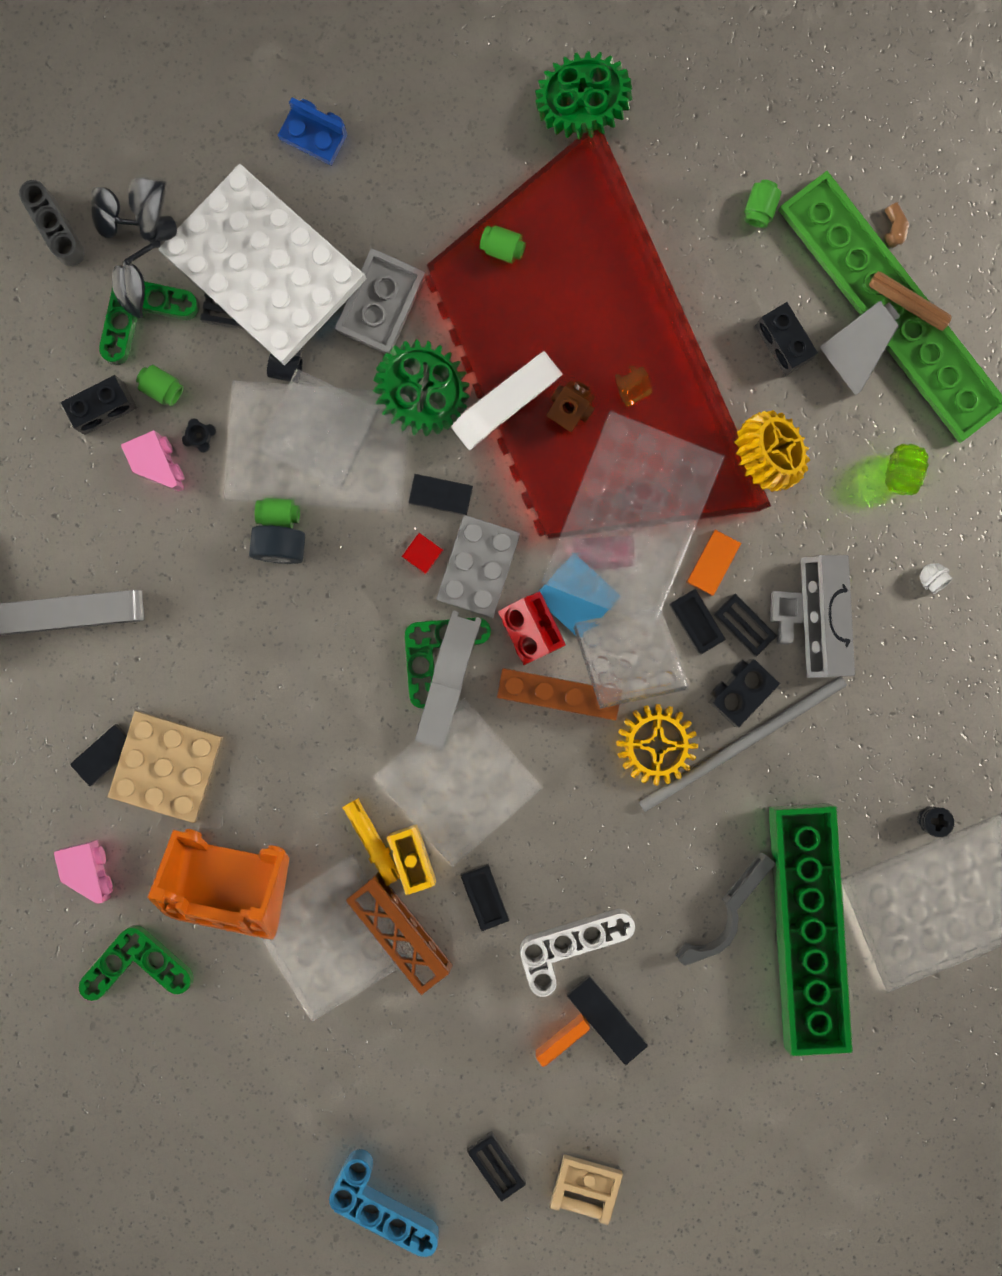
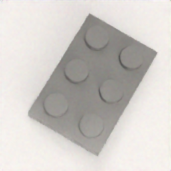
M371 248L361 269L367 279L348 298L335 326V331L386 354V352L390 353L397 341L426 277V272Z
M464 515L436 600L493 618L521 533Z

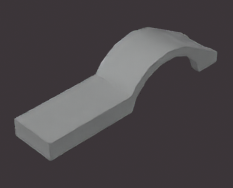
M456 611L452 612L440 647L432 683L415 738L417 742L445 749L468 661L482 621L481 618L477 617L475 621L458 617L459 612Z

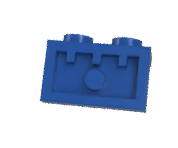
M292 97L289 101L291 110L278 133L279 140L332 166L347 137L343 120L334 113L328 112L327 115L317 110L313 103L306 99L299 101Z

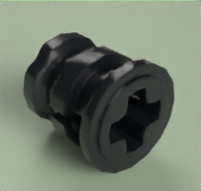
M928 806L918 814L917 822L921 829L934 837L942 838L948 836L954 828L953 815L947 809ZM938 818L939 823L931 824V819Z

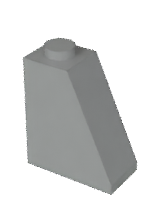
M879 301L820 346V349L855 395L863 390L899 327L895 320L900 316L890 302L884 306Z

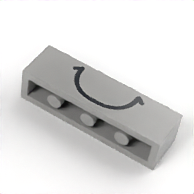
M820 555L801 558L807 678L855 676L849 555Z

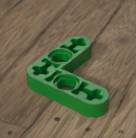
M144 281L145 298L142 311L182 320H190L198 314L200 304L190 291ZM113 287L99 352L108 363L120 365L129 357L137 317L129 314L120 305L115 297ZM155 291H159L164 295V300L159 306H151L148 302L149 296ZM171 298L175 302L184 303L185 298H188L192 306L191 308L186 307L185 311L182 312L178 305L171 304ZM119 314H125L128 317V324L123 329H116L113 325L114 318ZM111 333L125 336L124 339L118 337L117 346L121 349V352L115 353L114 357L108 352V349L114 348L116 338L111 336Z
M465 618V619H469V620L475 621L476 618ZM481 618V627L486 628L487 631L481 635L480 640H475L474 645L485 643L491 636L490 625L483 618ZM449 620L416 622L409 625L405 631L409 698L411 703L417 708L424 709L425 704H421L420 699H415V693L420 691V683L413 684V677L423 679L430 676L432 683L435 669L433 648L441 647L443 640L439 635L440 630L443 626L448 625ZM436 625L434 634L437 641L436 644H431L432 638H423L422 644H416V640L410 638V634L415 633V628L420 627L421 632L425 633L431 632L429 626ZM417 657H424L429 662V669L424 674H417L412 668V663ZM425 682V690L429 692L431 683Z
M134 925L125 929L79 982V992L86 1000H98L108 992L133 962L172 994L178 995L187 991L193 983L194 976L192 970L145 928ZM138 934L137 942L140 946L135 944L127 952L122 950L130 941L128 935ZM151 952L162 954L164 958L162 967L156 968L151 966L148 960ZM109 955H116L121 959L122 965L120 970L113 971L108 968L106 960ZM172 963L174 967L170 971L176 976L182 973L185 976L182 980L185 985L180 983L176 986L173 983L175 977L170 972L165 976L161 973ZM101 973L106 976L98 984L99 990L96 989L93 992L89 990L91 986L89 981H94Z

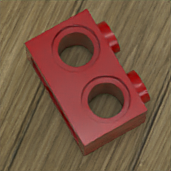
M540 591L498 611L523 665L566 646Z

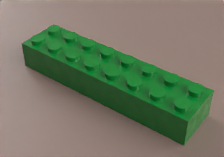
M829 803L769 807L772 861L776 863L772 869L784 1048L791 1056L853 1053L837 807Z

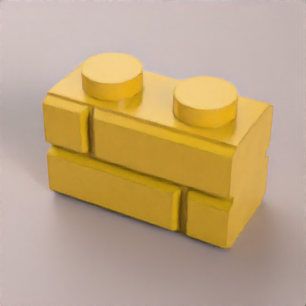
M418 824L389 833L387 840L390 849L394 851L392 855L406 895L435 886L437 880Z

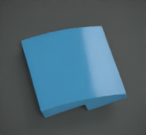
M575 553L568 558L539 590L550 613L580 640L621 597Z

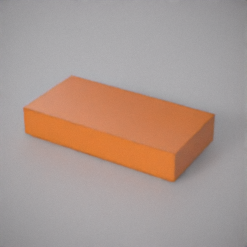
M716 529L713 530L686 583L710 596H714L741 543Z
M579 1014L535 1050L538 1062L542 1066L548 1065L590 1030V1026L586 1018Z

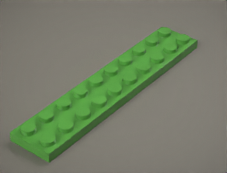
M828 171L824 172L779 207L778 211L860 316L879 301L884 306L890 302L900 317L895 320L899 327L886 349L959 443L963 442L1002 412L1001 392L949 326L941 331L870 288L869 283L872 277L880 271L929 301Z

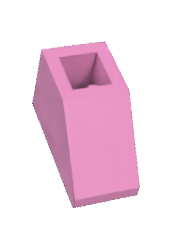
M153 430L121 444L133 473L173 490H184L181 481L185 480L180 466L177 463L173 464L169 454L173 450L166 436L162 437Z
M98 840L62 848L54 852L60 882L96 904L103 903L111 898L110 893L113 891L112 881L109 875L106 876L103 865L106 863V855L103 847L99 846Z

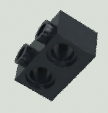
M788 302L762 316L755 325L785 376L807 364L818 354Z
M115 375L61 401L73 428L84 435L137 409L125 383Z
M742 659L731 670L733 676L726 684L721 681L710 693L713 698L709 703L734 727L739 728L780 685L755 659H748L747 661ZM751 671L755 672L759 678L758 685L753 689L749 688L745 683V677ZM730 693L735 694L738 698V706L734 710H728L724 703L726 696Z

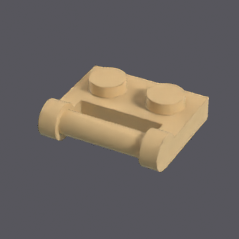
M564 1154L549 1208L557 1211L561 1208L599 1219V1223L608 1225L623 1173L618 1169ZM565 1190L604 1201L601 1207L566 1197L564 1192Z

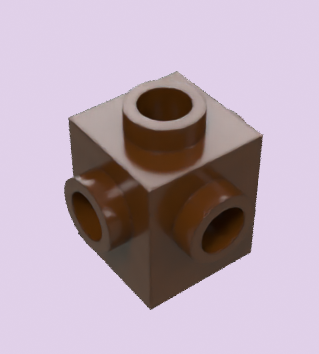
M570 381L564 387L559 385L550 399L554 404L546 416L572 432L580 421L586 423L593 413L595 407L591 404L595 396L590 393L591 389L580 381L575 383Z

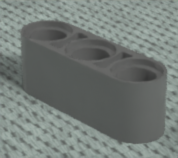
M37 180L26 181L19 190L20 199L50 251L63 264L67 266L78 265L84 258V248L54 196L41 182ZM41 193V200L33 203V198ZM57 219L54 227L47 228L49 221ZM67 244H72L71 250L66 254H62L63 247Z

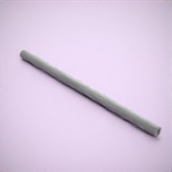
M842 676L834 679L681 775L682 778H676L670 784L663 786L639 801L644 812L648 811L847 686Z

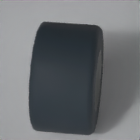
M255 526L251 532L249 556L256 560L271 563H302L305 533L293 528L280 526Z

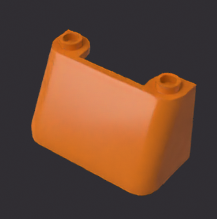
M185 829L184 832L173 830L148 899L164 915L175 920L263 939H275L279 927L290 859L283 848L269 845L268 848L261 849L259 854L209 845L202 839L200 832L192 829Z

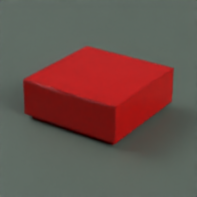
M418 533L402 555V558L427 574L442 554L443 549L421 533Z

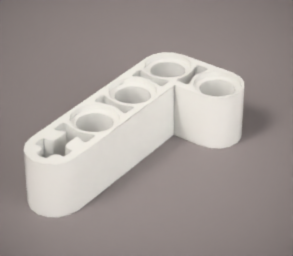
M543 351L464 412L453 423L451 429L467 449L471 450L498 426L563 375L547 353Z
M614 909L525 937L520 945V953L532 992L537 996L547 997L555 991L557 983L552 965L553 962L629 939L635 930V923L630 914L623 909ZM622 918L625 923L624 930L622 931L614 927L617 925L616 920ZM606 922L610 935L606 936L601 923ZM586 928H598L599 936L594 940L585 939L583 933ZM563 935L569 937L571 942L567 948L560 949L554 945L557 937ZM533 944L539 945L542 948V953L535 958L529 957L525 952L526 948ZM539 974H547L551 978L550 983L546 986H538L534 979Z

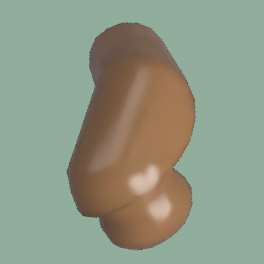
M898 202L884 210L892 224L891 232L884 236V240L890 248H894L898 244L902 245L906 241L909 229V222Z

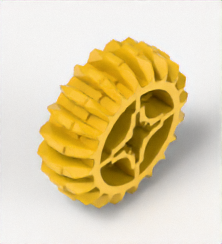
M774 410L758 412L742 424L740 430L737 431L738 439L735 441V444L739 447L736 454L742 459L739 465H744L747 470L745 475H751L753 477V484L759 483L762 490L769 489L771 492L787 490L799 483L804 478V473L808 471L806 464L810 461V458L806 455L809 448L803 442L805 437H801L799 434L800 427L795 428L793 420L785 419L783 413L777 414Z
M655 704L654 713L651 714L649 706L645 705L643 706L644 716H641L637 710L632 712L636 719L634 723L625 718L624 723L630 727L628 731L624 729L618 730L620 735L626 736V740H618L616 745L625 747L626 750L619 752L617 755L619 758H629L622 766L624 769H628L631 766L635 767L630 774L633 778L637 777L640 772H643L641 776L642 783L646 784L649 777L652 776L653 785L658 786L660 776H663L664 782L670 784V773H673L677 779L682 778L681 773L677 769L682 767L684 770L689 771L690 766L684 763L685 759L688 758L693 761L696 759L695 755L688 753V749H697L698 744L689 743L688 739L694 738L697 734L695 731L687 733L685 729L692 725L691 721L687 720L682 724L679 723L684 715L682 712H678L674 717H671L673 707L667 706L664 714H661V705ZM653 720L650 735L644 739H634L637 730L643 724ZM662 720L669 722L677 730L680 741L668 740L665 737ZM658 736L660 741L672 745L664 746L663 749L659 748L660 752L655 753L654 748L642 744H650V741H654L653 738ZM633 748L644 749L649 752L652 769L646 768L639 763L634 755ZM672 750H680L677 758L670 765L661 768L665 753Z

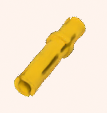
M358 798L342 807L370 856L368 858L369 862L375 864L385 885L388 886L397 881V879H400L397 867L389 854L392 851L389 846L385 847L360 803V799Z

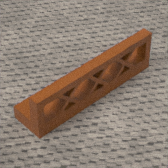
M379 872L346 899V902L420 995L424 994L450 973L453 966L393 889L389 885H385ZM368 890L376 900L375 911L363 909L356 899ZM380 906L385 912L379 911ZM369 916H374V922ZM379 917L390 918L395 924L394 934L382 933L378 928ZM400 930L404 936L398 935V931ZM388 939L393 940V946L388 941ZM397 941L409 942L413 946V958L401 957L396 951ZM417 954H419L422 959H417ZM407 963L412 964V970ZM416 964L428 966L435 976L423 984L415 975Z

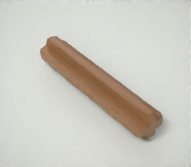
M880 271L875 273L869 283L870 288L941 331L949 325L952 319L949 313Z

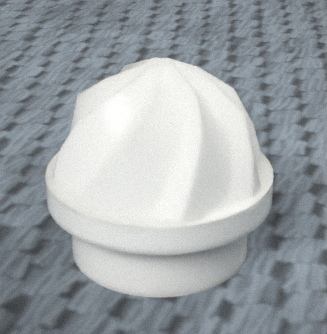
M939 563L924 566L920 579L925 590L929 589L933 594H936L945 588L953 579L948 574L950 570Z

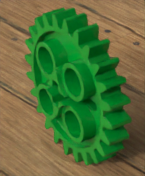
M587 51L584 58H580L579 54L575 53L574 60L570 61L567 57H563L564 64L562 66L553 63L554 72H544L546 80L538 81L540 89L535 90L537 97L535 102L540 120L545 121L547 129L554 127L556 135L564 130L566 138H569L572 133H576L578 140H580L583 133L586 132L590 138H593L595 130L605 134L604 126L608 125L615 128L614 119L623 120V111L630 109L629 101L633 99L631 78L628 76V70L622 69L620 61L613 63V56L611 55L603 60L602 52H599L595 58H591L590 51Z
M418 339L414 341L412 347L407 341H404L400 348L395 345L390 353L386 352L382 358L383 362H380L376 368L379 373H376L373 381L378 384L373 389V393L382 394L376 401V404L386 405L382 414L387 415L391 413L393 415L392 425L397 421L402 422L401 431L411 426L413 435H416L420 429L423 430L425 436H428L432 429L438 435L443 430V427L449 430L453 422L461 416L460 413H463L467 408L465 402L470 398V395L464 391H466L470 384L461 381L467 373L457 371L460 361L451 363V352L445 356L441 354V345L436 350H432L430 341H427L424 347H421ZM423 364L426 365V374H425V375H424V372H423V371H424V366H423ZM404 367L410 368L414 375L407 373ZM433 374L439 375L442 381L436 380ZM400 394L409 397L411 402L404 401ZM419 399H420V402H419V404H420V412L417 411V403H418ZM429 401L435 402L439 409L433 408Z

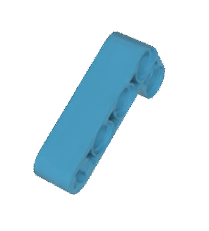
M363 1149L351 1152L334 1182L329 1197V1204L332 1210L417 1256L428 1257L432 1255L437 1249L439 1228L436 1222L368 1186L367 1183L373 1167V1158L368 1151ZM361 1163L365 1166L366 1171L355 1172L351 1165ZM346 1190L352 1197L342 1199L338 1196L337 1192ZM369 1204L375 1205L379 1211L371 1214L364 1209V1206ZM401 1219L404 1221L405 1226L394 1227L391 1221ZM411 1226L415 1227V1229H412V1234H410ZM425 1234L430 1236V1237H426L425 1240H421V1239H420V1238H423V1237L425 1236Z

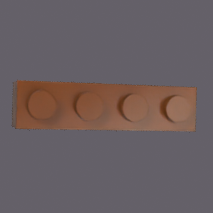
M502 668L497 698L616 721L622 691Z

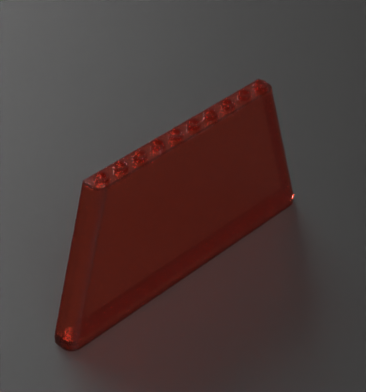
M595 130L593 138H590L587 132L583 133L580 140L578 138L426 265L429 274L424 276L430 292H436L440 299V302L436 303L442 319H448L452 326V329L448 331L454 346H460L464 353V356L460 359L466 373H472L476 380V383L472 386L478 400L485 397L543 351L547 353L563 374L557 381L497 427L500 438L496 439L503 456L508 454L513 465L508 466L515 483L520 481L525 492L521 493V497L527 510L532 508L537 519L533 520V524L539 537L545 535L547 540L744 515L758 513L771 506L760 484H753V477L745 475L746 468L744 465H739L742 459L736 454L739 447L735 444V441L738 439L735 424L604 134ZM497 225L522 234V241L526 242L522 258L520 260L515 259L514 263L511 264L486 255L485 251L479 248L486 226L494 227ZM570 381L574 383L580 381L591 389L590 393L595 396L591 404L595 409L586 423L580 421L578 426L570 432L546 415L554 404L550 399L559 385L564 387ZM631 482H661V487L667 488V506H662L661 512H631V509H624V485H631Z

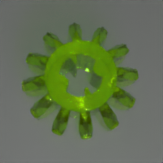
M914 444L896 446L894 452L890 455V461L887 464L888 467L885 473L887 476L885 483L889 491L904 496L905 494L913 495L919 492L920 487L924 485V478L927 476L926 472L929 466L927 463L929 456L925 448H920Z

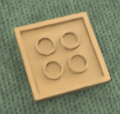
M134 711L108 798L196 823L223 736L140 711Z

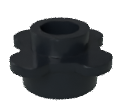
M191 419L188 421L185 435L182 437V443L186 447L194 446L200 452H207L210 450L209 443L212 436L216 434V428L212 424L204 425L198 419ZM197 433L202 434L201 438L196 437Z

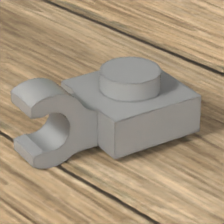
M771 592L770 622H779L777 644L789 645L793 643L794 623H803L802 593Z

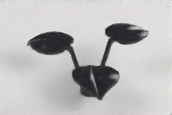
M144 177L133 179L129 187V206L132 212L136 214L135 220L118 217L120 212L119 200L106 187L94 188L91 201L93 223L101 236L104 238L114 237L117 234L118 224L140 226L142 238L150 242L149 245L124 259L123 266H115L112 274V286L116 299L129 314L137 318L143 317L142 308L145 298V284L142 273L131 263L150 250L160 248L161 241L170 240L177 235V226L171 216H160L166 182Z

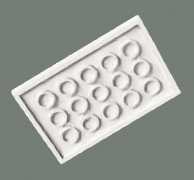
M241 164L177 229V235L165 241L159 248L166 258L284 366L367 279L362 271Z

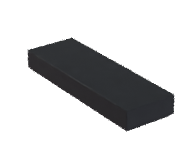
M590 975L567 993V997L625 1066L648 1047L646 1041Z

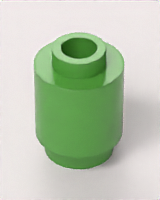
M761 180L760 183L753 184L744 211L746 215L745 222L749 225L766 228L768 223L773 221L782 194L775 182Z
M497 225L494 227L486 226L479 248L484 250L486 255L513 264L515 259L520 260L522 258L526 242L522 241V234Z
M151 365L148 368L143 367L136 378V382L139 383L138 390L162 405H175L184 389V386L179 384L177 378L155 365Z
M265 497L264 500L256 501V524L293 528L294 523H299L300 506L295 505L294 499Z

